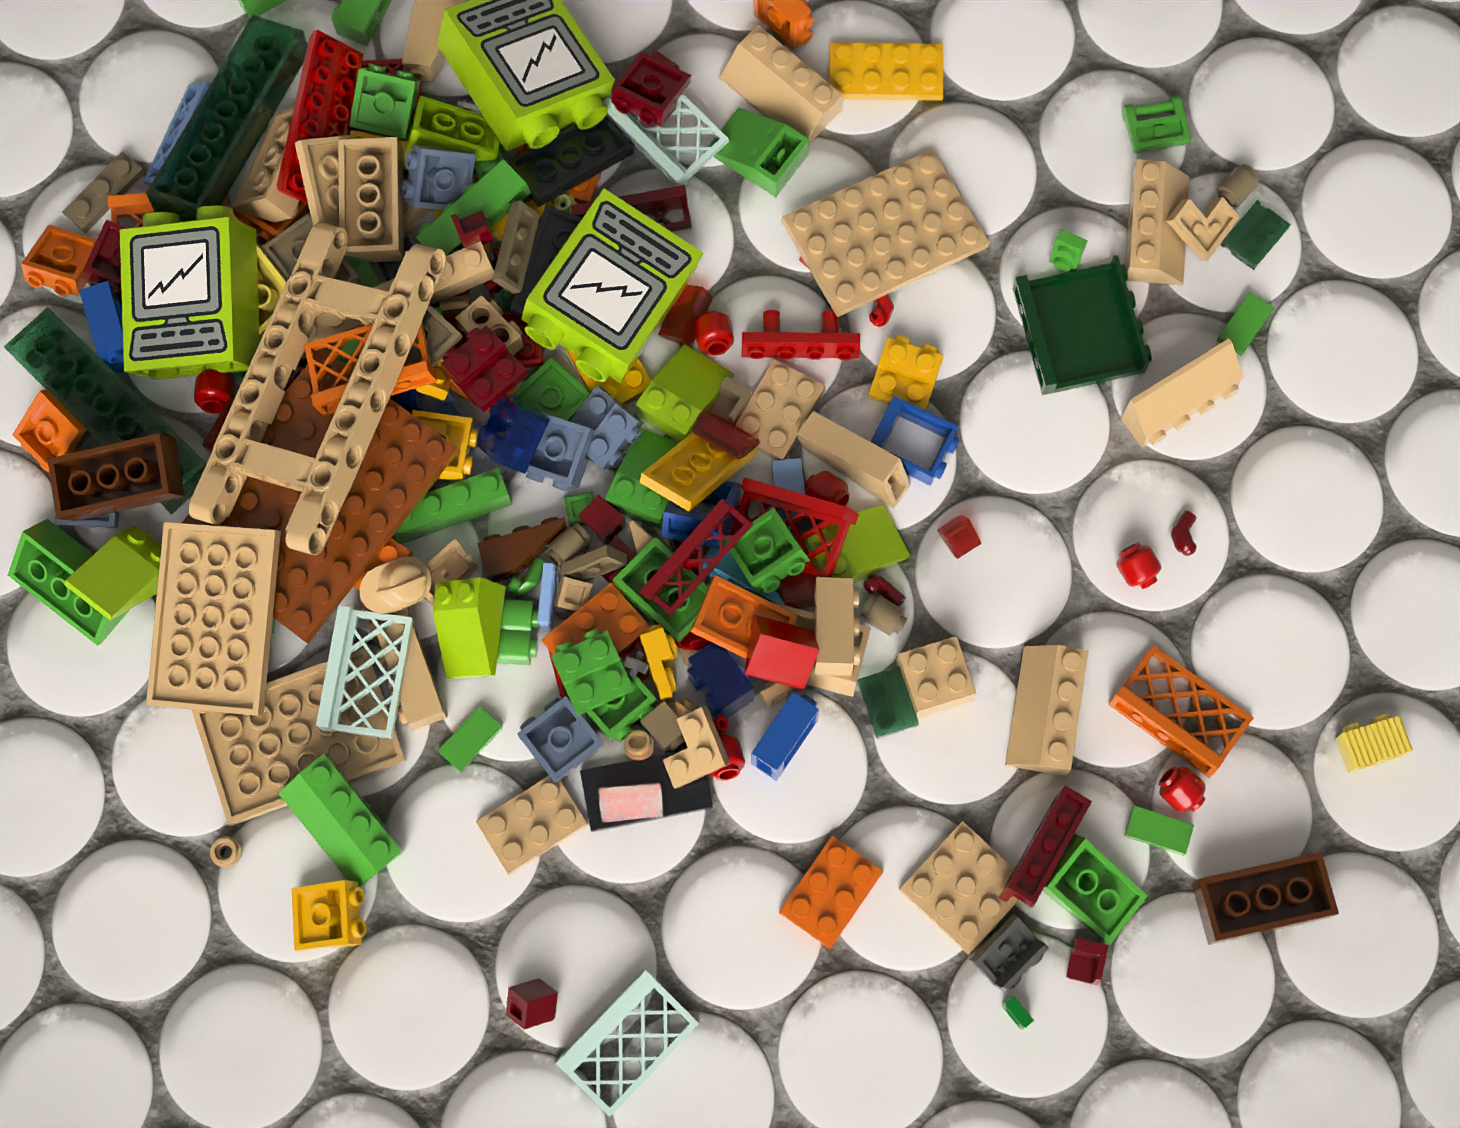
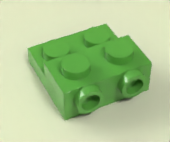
M369 64L368 68L359 69L349 127L408 139L412 112L416 108L420 80L413 79L414 73L397 70L396 75L385 73L386 67L376 64Z
M774 507L752 522L754 525L730 551L747 580L759 595L763 592L771 593L775 591L780 585L779 581L788 575L795 576L800 574L805 568V563L810 561ZM728 538L726 541H724L725 545H726L732 538Z
M600 629L592 630L583 636L584 641L575 645L572 642L563 643L555 648L556 653L551 655L577 716L634 691L608 631L601 633Z
M624 666V669L628 675L630 668ZM628 676L634 691L586 712L611 743L615 739L619 742L626 739L633 732L631 726L639 719L642 720L658 704L655 696L637 676L636 678Z

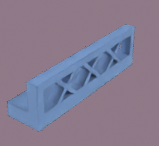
M209 82L188 85L143 183L148 186H163L169 191L187 189L229 99L227 95Z

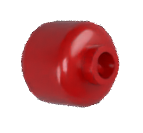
M714 310L708 311L695 321L696 342L699 349L712 356L724 354L733 345V326L730 317L725 313Z
M205 370L199 373L195 378L194 402L204 412L210 414L222 412L232 404L233 379L227 373H220L217 370Z
M821 471L816 475H811L804 485L805 495L846 506L850 498L847 483L829 471Z
M1137 542L1118 553L1120 558L1116 562V567L1128 586L1135 587L1140 585L1142 589H1145L1158 581L1156 575L1159 574L1162 566L1150 546L1140 545Z
M720 732L718 734L730 764L709 775L716 777L720 781H726L740 774V771L745 766V757L739 739Z
M1186 766L1170 768L1159 780V785L1161 786L1159 789L1160 796L1179 813L1190 809L1196 811L1205 801L1203 795L1206 785L1204 781Z

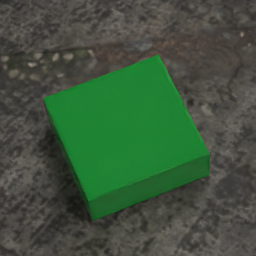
M1014 995L1002 1004V1008L1019 1029L1023 1030L1034 1022L1033 1018Z

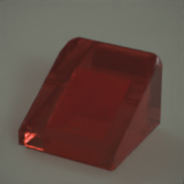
M963 515L956 517L937 530L956 559L982 544L971 521Z

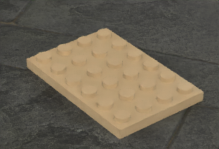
M933 149L782 216L781 220L837 317L988 248L990 243Z
M164 522L146 705L263 716L281 531Z
M362 648L352 653L351 661L358 668L371 659V656L365 648ZM328 661L266 683L263 716L192 710L223 811L230 826L287 806L278 793L301 771L323 754L330 755L350 782L407 762L396 729L394 728L393 739L336 731L334 733L321 731L316 726ZM374 664L361 672V675L369 685L378 680ZM351 666L349 669V674L354 671ZM357 675L347 682L346 692L353 698L364 690L366 686ZM379 685L373 691L380 701L383 702L385 697L381 685ZM370 692L355 703L363 715L379 705ZM344 696L343 704L348 701L346 696ZM350 706L341 713L339 724L350 726L361 717L354 707ZM380 710L367 721L373 729L386 730L388 716L383 710ZM363 723V724H361V725L359 726V727L368 728L365 723Z

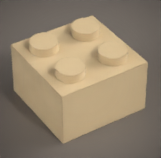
M957 636L912 649L897 656L896 664L915 719L974 700L977 693Z

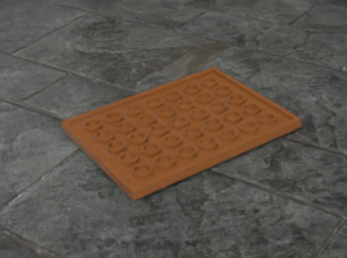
M323 348L319 349L315 354V360L324 364L330 354ZM335 359L330 369L340 374L346 365ZM308 364L285 391L272 424H268L261 443L316 458L335 413H326L323 416L313 406L311 395L314 393ZM352 370L350 371V373L348 374V376H347L346 378L350 379V377H351V375H352V373H353ZM327 372L320 382L321 390L331 388L337 377ZM389 398L327 542L318 555H311L291 549L286 543L287 530L285 529L301 492L247 476L230 516L226 517L223 523L213 525L193 519L190 514L186 516L182 523L281 531L273 617L309 644L460 450Z

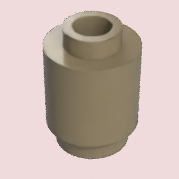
M1246 164L1234 168L1217 187L1218 197H1223L1232 207H1239L1257 187V182L1259 181L1258 173Z
M575 523L572 527H566L547 545L550 549L547 554L560 567L562 563L572 560L574 556L583 554L589 548L588 544L592 541V538L578 523Z
M872 594L860 613L861 616L866 618L865 622L888 636H891L893 632L899 634L907 621V618L903 616L905 610L881 595L877 597Z

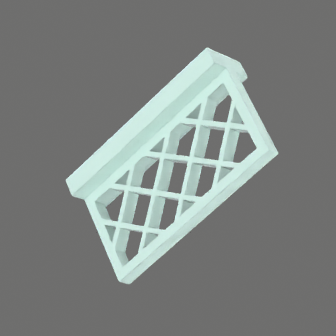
M683 93L678 99V108L671 114L677 115V128H661L658 125L657 128H645L641 124L639 116L636 119L632 116L635 114L631 112L627 114L619 112L609 97L603 101L608 108L607 116L613 124L674 186L685 185L686 187L689 184L687 180L729 143V138ZM694 114L697 117V127L681 128L682 115ZM661 134H677L676 147H664L660 143ZM681 134H697L696 147H680ZM701 134H714L719 139L712 147H701ZM680 153H696V161L686 169L680 163Z
M338 605L316 726L321 731L331 733L336 731L393 739L414 622L413 617L352 610L351 607ZM359 618L372 620L377 629L363 639L357 632ZM377 621H383L385 623H383L380 626ZM393 623L405 624L403 635L392 643L384 630ZM381 633L390 645L374 655L366 643ZM355 636L359 639V642L354 644ZM401 644V649L399 652L396 647ZM364 646L372 658L356 668L351 661L352 653ZM394 650L399 657L398 665L389 672H386L378 660ZM376 663L384 675L369 685L361 675V672ZM351 666L354 671L349 674V669ZM396 673L394 683V681L391 679V676H393ZM358 675L366 688L351 698L346 692L347 682ZM388 679L394 687L393 694L381 702L373 690ZM370 692L379 705L363 715L355 703ZM344 696L348 699L345 704H343ZM391 703L390 711L388 712L385 707ZM350 706H353L361 717L350 726L339 724L341 713ZM380 710H383L388 716L386 730L373 729L367 720ZM365 723L368 728L359 727V726H360L361 724Z
M643 969L554 1062L610 1117L699 1023L647 970ZM655 988L663 996V1010L645 1011V996ZM667 1001L676 1010H667ZM641 1002V1011H632ZM645 1014H663V1033H645ZM667 1014H681L689 1024L680 1033H667ZM627 1015H641V1033L622 1034V1020ZM618 1026V1034H610ZM641 1037V1056L622 1057V1038ZM645 1037H663V1051L658 1056H645ZM667 1037H675L667 1046ZM605 1038H618V1057H600V1043ZM596 1048V1057H588ZM641 1060V1074L636 1079L623 1080L622 1061ZM645 1060H653L645 1069ZM596 1061V1080H581L573 1071L582 1062ZM600 1061H618V1080H600ZM596 1084V1094L587 1085ZM600 1084H618L619 1097L610 1106L600 1098ZM623 1084H630L623 1092Z

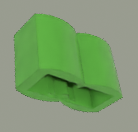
M504 600L497 663L530 665L531 657H537L538 640L533 639V629L539 628L537 622L539 610L535 609L533 601Z

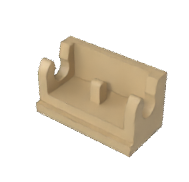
M453 539L426 564L432 581L425 599L433 606L436 582L467 579L479 568L473 557L464 551L456 539Z

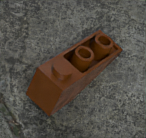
M550 517L541 521V525L530 528L527 525L513 529L510 534L500 536V534L489 535L483 539V542L477 543L487 579L497 583L510 579L512 576L522 574L532 564L533 559L539 558L549 548L547 545L567 527L565 518Z

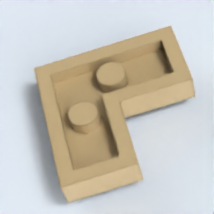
M1223 197L1215 198L1204 214L1190 199H1182L1166 221L1202 261L1209 260L1240 216Z
M707 706L676 719L688 748L663 759L674 789L680 788L730 764Z

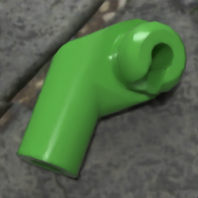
M539 558L533 559L526 576L522 580L517 576H512L506 586L507 589L514 592L515 596L526 594L539 584L543 572V563L546 562Z

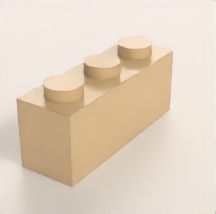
M816 577L814 587V634L820 650L814 663V675L851 676L853 666L859 665L860 649L859 646H854V636H859V618H854V608L859 606V590H853V578Z

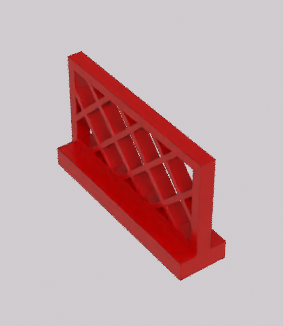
M744 477L740 489L744 490V494L738 511L750 522H753L773 507L776 511L783 509L788 518L785 524L787 527H792L796 540L810 559L807 562L808 566H805L802 572L817 577L832 578L850 524L856 525L859 514L843 505ZM751 500L759 502L763 511L752 519L749 518L747 513ZM736 517L729 535L736 534L743 526ZM805 517H810L814 527L801 534L796 522ZM832 524L838 525L839 529L836 537L827 542L822 530ZM817 533L822 546L809 553L804 540ZM825 552L828 558L824 571L817 570L812 559Z

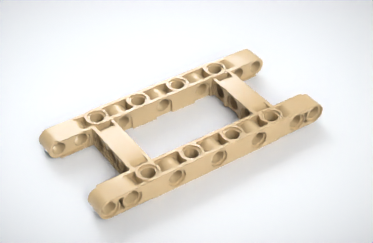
M321 222L316 223L312 227L190 500L189 514L193 519L213 525L223 523L226 517L230 516L247 476L300 491V497L285 529L287 530V546L311 555H318L323 550L446 264V256L443 250L420 244L412 246L410 251H406L388 292L334 279L348 249V246H346L348 241L347 231L343 227ZM322 311L335 314L340 319L349 317L357 319L365 325L373 323V327L316 458L261 443L268 424H272L285 394L284 388L291 372L296 369L305 349L304 344L309 340L307 336L316 316L319 317Z

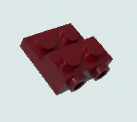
M641 51L613 86L612 104L623 114L631 112L639 116L645 125L652 126L656 124L662 127L675 111L676 101L691 83V74Z
M106 220L83 269L84 278L88 279L87 283L90 286L108 281L112 288L116 290L118 296L122 298L120 229L128 228Z
M487 325L481 330L479 328L471 330L466 336L467 342L458 349L456 347L450 348L444 354V361L441 363L445 374L483 413L529 375L527 369L508 351L506 345Z

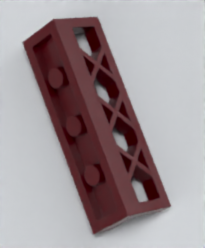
M685 185L618 197L641 213L649 214L656 218L655 222L658 224L664 223L661 226L671 232L692 228ZM594 201L570 205L572 214L583 218ZM682 208L684 221L671 222L665 218L670 210Z
M721 499L640 590V593L648 600H654L670 616H673L754 524L729 501ZM732 514L743 526L735 535H724L723 522ZM718 528L719 536H711ZM732 538V539L724 546V539ZM708 539H719L720 552L715 558H703V544ZM698 551V559H691ZM711 561L708 564V566L704 569L703 562ZM687 562H699V576L694 581H683L682 568ZM678 573V581L670 582ZM683 584H691V585L683 592ZM667 585H678L679 598L670 606L659 594Z
M1066 785L1059 791L998 898L1007 902L1013 896L1031 908L1036 904L1091 805V800Z

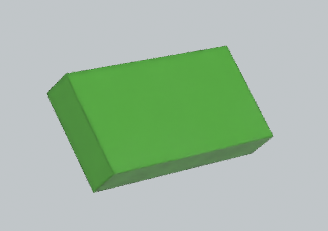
M1249 292L1219 335L1217 341L1222 343L1229 338L1233 343L1235 352L1242 356L1275 307Z
M479 706L442 745L438 752L461 773L503 727Z
M1134 805L1124 836L1185 856L1194 825Z

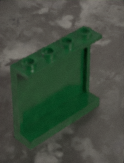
M1118 255L1113 256L1111 263L1031 281H1028L1027 275L1015 277L1012 289L1042 396L1145 373L1149 362H1151L1150 348L1148 344L1144 345L1142 339L1144 333L1140 317L1136 318L1134 312L1136 307L1135 296L1127 288V269L1124 264H1120Z

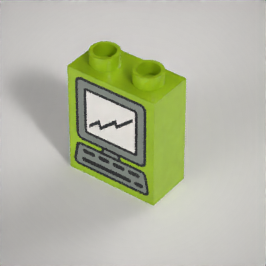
M469 0L444 10L436 45L506 151L527 143L531 149L542 148L552 142L561 129L575 123L581 130L589 129L602 121L607 115L608 108L603 101L609 97L615 79L561 0Z
M603 188L526 299L521 317L523 321L528 323L525 332L533 341L544 348L554 350L560 344L579 356L575 362L577 367L593 380L606 382L610 376L621 384L693 277L704 253Z
M225 206L200 207L197 209V220L179 222V215L174 213H147L143 215V227L120 229L124 372L152 380L197 376L205 370H217L220 373L247 371L260 343L256 229L233 219V209Z

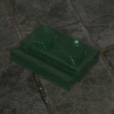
M1258 200L1220 245L1223 248L1229 249L1232 255L1252 270L1257 268L1291 226L1290 223L1271 209H1266L1260 205L1261 202Z
M900 666L889 671L886 670L857 679V684L876 739L919 726V721Z

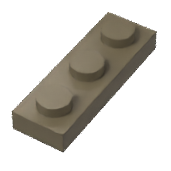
M122 151L62 213L86 234L110 210L108 208L107 196L124 195L145 174L144 169Z
M520 200L511 204L492 281L512 294L522 291L540 218L538 212Z

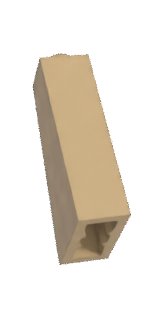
M414 0L402 60L403 70L414 73L413 79L420 80V82H434L446 60L436 45L444 10L469 0Z
M815 411L799 425L796 434L804 449L890 507L894 508L910 487L909 479L899 457Z

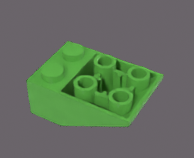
M738 107L721 129L729 138V143L713 157L766 192L777 197L809 155V139L785 123ZM715 137L708 147H712L719 139Z

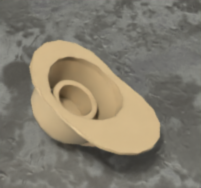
M410 556L397 558L377 566L367 572L361 580L359 589L361 600L366 608L378 614H390L420 602L428 594L432 581L430 571L425 563L418 558Z

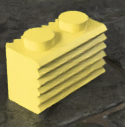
M1389 713L1372 718V724L1361 727L1360 722L1342 728L1343 733L1336 737V742L1349 773L1405 756L1413 751L1400 715L1390 718Z

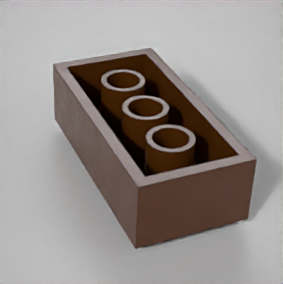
M161 433L47 459L57 519L75 522L185 497L176 439Z
M1322 852L1200 878L1192 883L1208 945L1320 921L1339 914Z

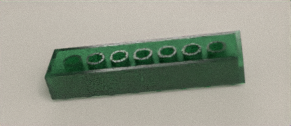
M255 15L251 16L146 192L154 212L174 213L179 215V221L188 222L197 220L198 208L222 205L304 63L308 44L303 30Z
M49 307L3 346L45 390L48 389L101 446L157 433L175 437L185 497L159 503L172 515L194 494L207 463Z

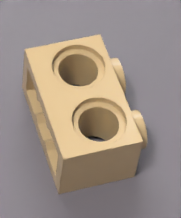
M482 295L455 317L458 328L465 336L474 328L481 330L487 325L498 338L501 336L509 338L505 345L512 355L524 347L521 338L523 332L512 320L508 323L501 316L503 314L501 308L493 300L488 302ZM481 316L489 318L484 324L475 323L476 319Z

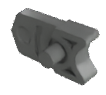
M637 650L635 658L627 655L623 666L630 668L628 676L636 678L638 671L643 674L647 673L650 665L643 662L645 653Z

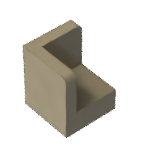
M726 376L720 385V395L710 409L709 415L734 428L752 397V390Z

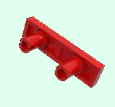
M766 310L763 312V332H742V357H749L751 359L778 357L783 360L792 358H809L811 360H820L822 358L850 360L852 358H859L860 333H839V317L836 316L833 310H827L822 313L821 333L780 332V312L777 310Z

